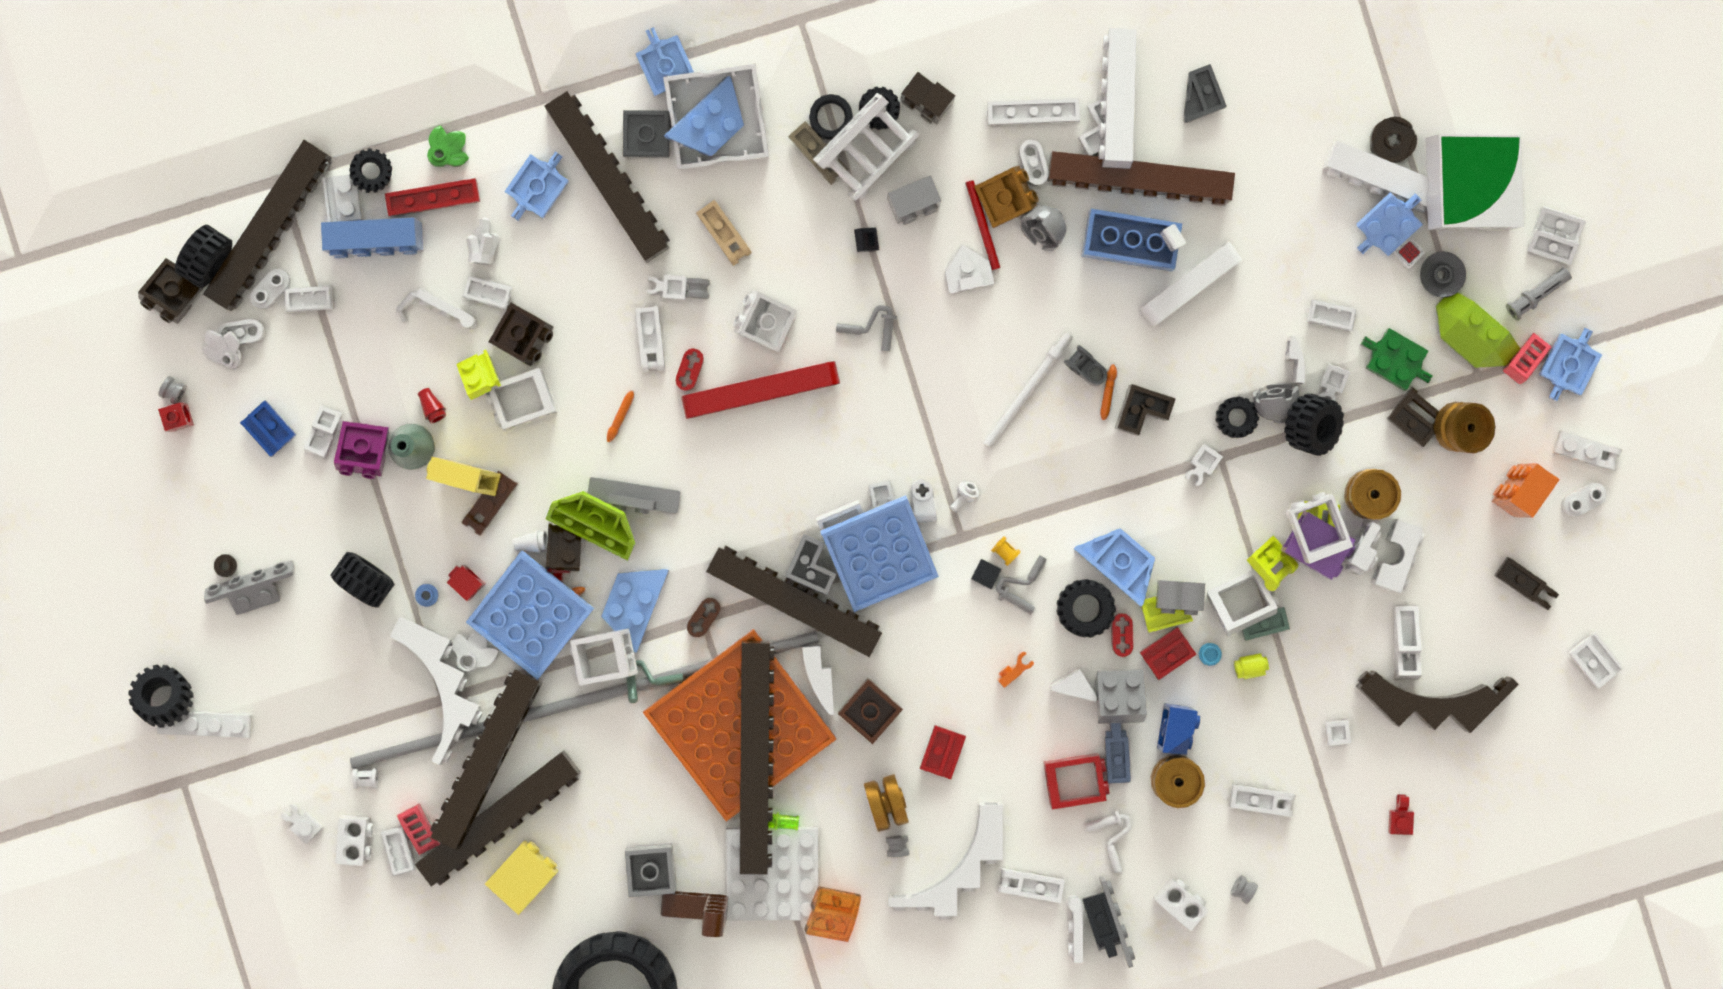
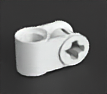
M923 479L916 480L911 485L912 511L918 524L937 522L932 485ZM919 484H922L924 487L928 488L927 491L924 492V496H921L920 493L916 492V489L920 487Z

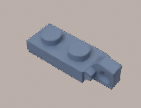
M1110 723V731H1105L1104 737L1108 784L1131 782L1129 740L1126 730H1121V723Z

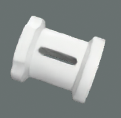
M358 768L353 769V789H358L359 787L378 788L379 773L377 768H373L372 771H359Z

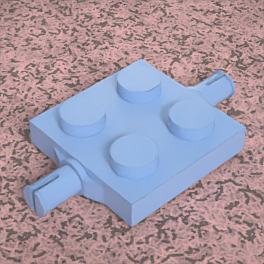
M653 27L650 29L654 37H652L649 29L645 31L651 44L646 49L635 54L654 96L665 92L663 77L693 73L694 71L678 35L669 39L659 40Z
M555 151L547 163L537 159L532 154L529 155L504 191L519 204L510 216L519 221L527 210L534 212L544 219L569 183V180L560 175L555 168L563 156Z
M1390 192L1356 224L1367 238L1357 246V249L1364 254L1374 245L1380 248L1387 256L1391 255L1423 225L1412 211L1422 199L1415 193L1405 203L1398 200Z
M1584 328L1579 339H1572L1564 334H1559L1538 374L1555 385L1549 396L1550 399L1558 401L1563 390H1569L1579 396L1583 394L1602 357L1601 353L1593 350L1587 344L1593 333L1592 330Z

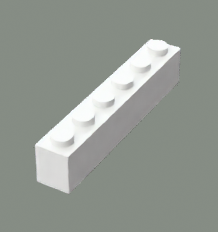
M1110 27L1108 34L1103 36L1102 49H1106V57L1102 58V71H1106L1105 79L1101 81V93H1105V101H1101L1100 115H1104V123H1100L1099 137H1103V145L1099 146V159H1103L1102 167L1130 169L1133 162L1137 29Z
M1337 140L1332 143L1322 168L1328 171V175L1335 178L1342 176L1349 179L1348 183L1357 187L1362 185L1369 187V191L1376 195H1388L1391 192L1398 200L1405 203L1416 193L1422 201L1413 210L1421 213L1427 211L1429 190L1427 176Z

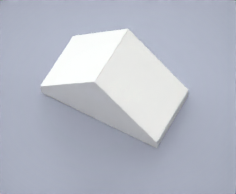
M1079 668L1050 685V690L1053 692L1097 701L1096 694Z

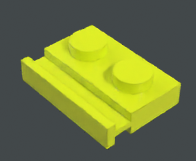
M484 350V353L479 356L475 354L456 364L470 400L491 391V388L496 385L498 387L501 386L487 350Z
M1156 596L1146 598L1141 607L1148 633L1193 621L1191 615L1184 614V610L1175 609V614L1161 613V608H1156Z

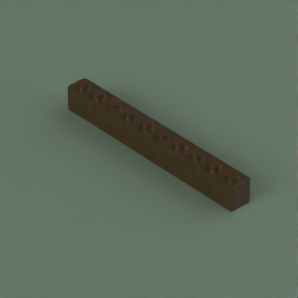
M742 640L740 874H768V868H772V854H768V845H772V831H768V822H773V808H768V799H773V785H768V776H773V762H769V753H773V739H769V730L774 728V716H769V707H774V693H769V684H774V670H769V662L774 661V647H770V641Z

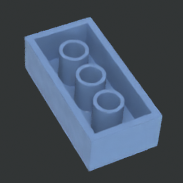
M1091 208L1088 211L1081 257L1173 271L1176 267L1178 249L1173 252L1170 251L1160 232L1175 224L1181 233L1183 223Z
M416 218L321 222L322 251L329 253V256H334V258H348V254L357 255V257H371V253L380 254V256H393L395 251H399L403 255H415L417 250H423L422 222Z

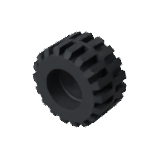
M208 224L201 226L188 238L179 252L175 263V272L199 288L207 286L211 283L231 252L233 241Z
M1312 393L1300 396L1297 402L1292 404L1293 409H1289L1287 419H1285L1286 427L1284 428V433H1286V441L1289 442L1288 444L1291 447L1316 456L1325 455L1334 448L1342 434V427L1344 426L1342 407L1334 400Z
M346 552L330 574L333 581L343 590L361 602L379 608L395 585L385 572L353 552Z
M1088 579L1076 580L1072 584H1068L1064 591H1061L1059 594L1056 612L1060 623L1072 634L1083 638H1091L1095 635L1103 634L1104 630L1109 629L1110 623L1114 622V613L1116 612L1115 599L1112 597L1110 590L1103 584ZM1082 595H1091L1099 603L1098 615L1089 622L1078 620L1073 613V604Z
M153 665V669L148 667L143 669L145 673L142 675L138 673L136 675L138 679L136 682L132 680L130 685L133 689L128 691V695L131 697L128 700L132 710L142 720L154 727L157 725L159 728H164L165 724L171 727L174 726V721L181 722L183 720L181 716L183 714L187 716L189 713L187 708L193 705L190 698H194V695L190 690L192 689L190 683L175 668H170L168 665H162V668L159 665ZM171 686L172 692L168 701L160 706H151L153 693L160 687Z

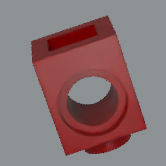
M179 402L158 409L166 432H174L194 425L187 403Z
M466 565L456 566L448 574L450 579L446 582L466 601H470L486 584Z

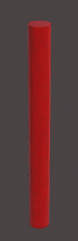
M974 180L965 182L991 269L1001 268L980 198L974 187L975 182Z

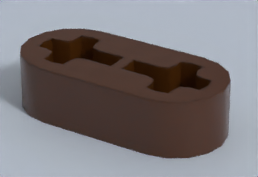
M706 598L701 602L687 624V631L691 636L701 637L708 631L721 610V605L717 599ZM714 602L716 612H710L705 617L703 615L707 609L704 606L705 603L710 604ZM700 618H703L704 622L701 625L703 631L694 633L692 631L694 628L691 625L692 622L697 623Z

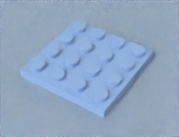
M906 495L820 531L854 612L939 577Z
M521 551L466 623L538 680L591 614L594 607L528 554Z

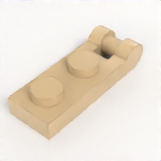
M715 200L696 212L733 266L739 263L738 260L745 255L747 257L752 253ZM736 242L740 248L732 253L729 247Z

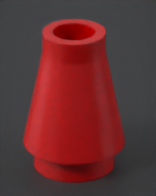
M425 388L418 392L417 395L421 402L425 420H429L430 424H433L446 417V408L431 392L430 388Z

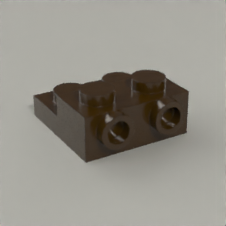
M165 258L138 291V297L141 300V306L149 311L155 309L160 313V318L165 322L171 323L173 321L178 324L192 307L191 303L203 288L197 287L175 272V263Z
M511 302L488 342L523 363L532 366L533 363H537L541 359L542 352L540 350L544 343L551 341L554 326Z

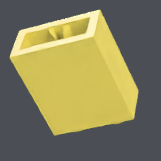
M431 457V461L426 469V479L491 496L496 495L501 476L500 473L437 457Z
M525 840L485 883L492 892L518 915L558 872L556 869L557 864L551 858H544L539 853L540 849L533 842L529 841L528 843Z

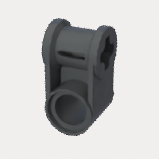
M1078 345L1076 347L1077 351L1069 360H1065L1064 364L1091 386L1101 385L1107 378L1105 367L1094 359L1085 348ZM1082 356V359L1077 364H1075V362ZM1091 370H1100L1102 379L1100 381L1092 380L1090 377Z

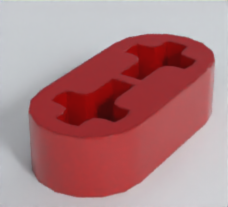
M695 348L688 349L683 355L675 380L678 388L683 391L692 390L697 383L704 363V356L700 350ZM695 352L700 361L699 363L695 362L693 368L690 369V360L687 357L688 355L692 356ZM687 371H691L689 379L692 380V384H687L686 387H683L680 377H685Z
M1124 613L1116 614L1114 622H1111L1112 650L1120 657H1126L1133 651V622L1131 617ZM1120 617L1128 621V625L1124 626V633H1120V627L1116 626V622L1120 621ZM1121 636H1124V643L1129 645L1128 648L1124 649V653H1121V650L1116 648V645L1121 643Z

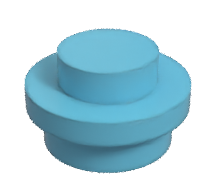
M1206 643L1201 646L1198 655L1203 664L1213 666L1221 660L1222 652L1218 645Z

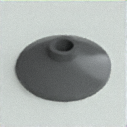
M1445 251L1437 252L1430 255L1423 262L1420 269V280L1425 290L1431 295L1449 297L1459 292L1466 280V269L1462 260L1455 254ZM1439 271L1444 273L1443 279L1438 278L1437 274Z

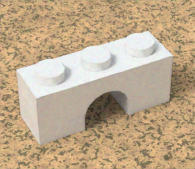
M1392 519L1386 541L1392 542L1398 547L1399 558L1393 564L1378 562L1371 584L1397 593H1402V590L1407 588L1410 579L1407 575L1417 560L1415 552L1424 540L1423 527L1400 519Z

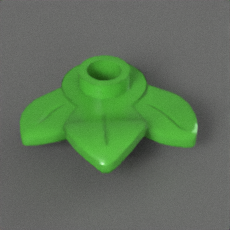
M442 126L434 128L428 138L430 149L428 150L427 158L430 164L435 167L446 165L459 167L466 163L469 157L465 152L461 151L466 140L465 133L453 131L447 134ZM441 152L443 157L437 158L435 153Z

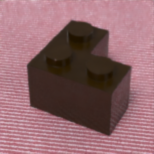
M919 72L915 74L901 93L902 103L911 110L915 108L921 112L920 117L929 124L932 122L935 124L939 123L954 103L956 96L940 83H932Z
M1131 384L1128 386L1114 429L1138 436L1140 435L1146 415L1162 421H1169L1176 398Z

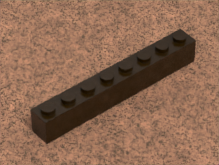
M566 91L544 107L645 262L648 263L669 249L667 243L670 239L663 229L658 231L654 225L658 221L651 210L648 212L644 210L642 204L645 201L638 191L633 193L629 187L632 181L626 172L621 174L616 167L620 164L613 152L608 154L605 150L606 141L600 133L596 135L591 127L595 124L588 114L583 116L579 110L582 105L576 95L570 96L568 91Z
M305 139L302 141L203 295L226 310L232 311L240 306L243 301V293L246 289L249 290L255 283L256 278L254 276L258 270H262L268 262L267 256L271 250L275 251L281 242L279 238L284 231L287 232L294 221L292 218L295 213L300 212L305 206L306 201L304 199L309 192L312 193L318 186L319 182L317 179L321 173L324 174L329 169L331 156Z
M726 545L724 549L718 548L706 571L707 573L870 658L882 635V631L878 630L880 627L878 624L870 620L867 623L858 619L860 615L849 609H847L846 613L839 610V604L827 599L824 602L818 599L819 594L807 588L803 591L797 588L799 583L787 577L785 581L776 577L778 572L768 567L765 570L757 567V561L747 556L744 559L736 556L738 551Z
M514 670L513 673L510 672L504 682L506 688L503 694L499 693L494 701L495 710L492 715L488 714L483 723L485 729L482 735L476 737L472 746L475 749L471 757H466L462 765L464 771L461 777L455 779L451 788L454 791L450 799L446 798L441 807L443 813L440 819H436L431 826L430 831L433 833L430 838L454 850L460 849L542 685V682L518 670Z
M563 750L474 819L459 850H454L441 843L415 864L416 868L431 887L435 883H438L439 886L450 878L449 873L454 869L460 871L468 865L467 859L473 854L476 858L487 850L485 845L490 841H493L494 844L505 836L504 831L507 828L515 829L524 822L522 819L524 815L529 812L532 816L542 808L541 802L545 799H548L550 802L560 794L558 789L564 785L570 787L579 780L577 775L581 771L565 750Z

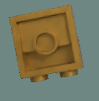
M1020 166L1012 167L974 186L992 228L1026 214L1037 206L1036 203L1039 202L1036 192L1030 190L1027 184L1029 181L1028 173L1024 168L1021 169Z

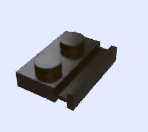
M549 523L546 570L580 571L581 537L558 525Z

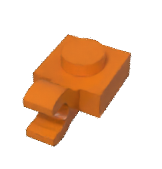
M1025 651L1018 654L1016 665L1012 667L1008 665L998 673L1000 677L997 680L1004 688L1020 676L1023 671L1034 665L1033 661H1030L1028 664L1022 663V657L1026 655Z

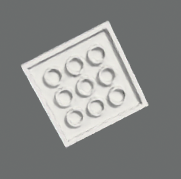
M818 827L768 828V831H772V845H768V854H772V868H768V874H740V828H726L727 896L729 897L727 921L819 920Z

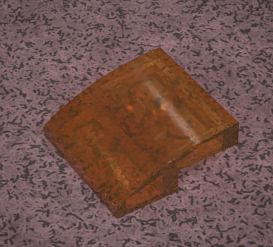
M818 886L810 904L812 911L804 928L807 935L848 942L857 918L861 895Z

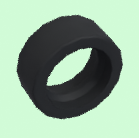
M834 94L823 95L815 100L809 115L812 129L823 139L832 140L853 118L852 109L847 100ZM830 103L841 107L845 115L842 126L832 131L821 127L817 118L821 107Z

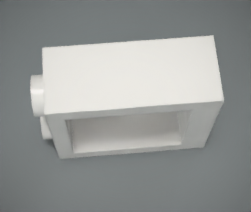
M542 368L500 381V387L496 385L491 388V391L486 393L490 406L494 404L496 414H493L495 422L503 430H508L557 412ZM533 377L544 409L508 422L496 390Z
M1318 493L1312 496V501L1304 503V500L1292 503L1290 505L1291 509L1286 510L1305 563L1310 564L1353 547L1333 494ZM1326 503L1339 540L1309 551L1296 514Z
M1254 569L1207 591V599L1227 637L1277 614V606L1280 604L1275 593L1270 594L1269 590L1265 587V581ZM1254 579L1268 606L1233 622L1219 595Z
M629 628L570 640V653L574 658L575 677L579 682V686L638 674ZM612 638L619 672L591 677L584 644Z

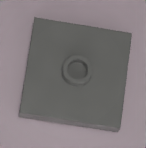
M623 110V157L669 158L670 140L664 136L670 130L669 111Z

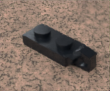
M1104 891L1082 898L1095 941L1099 948L1105 947L1109 958L1117 956L1114 943L1119 942V935Z

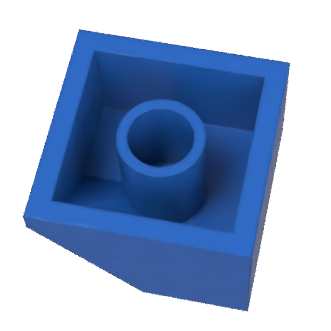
M1164 703L1157 749L1163 753L1187 755L1188 749L1191 750L1192 735H1194L1195 729H1198L1200 725V715H1197L1198 711L1192 707Z

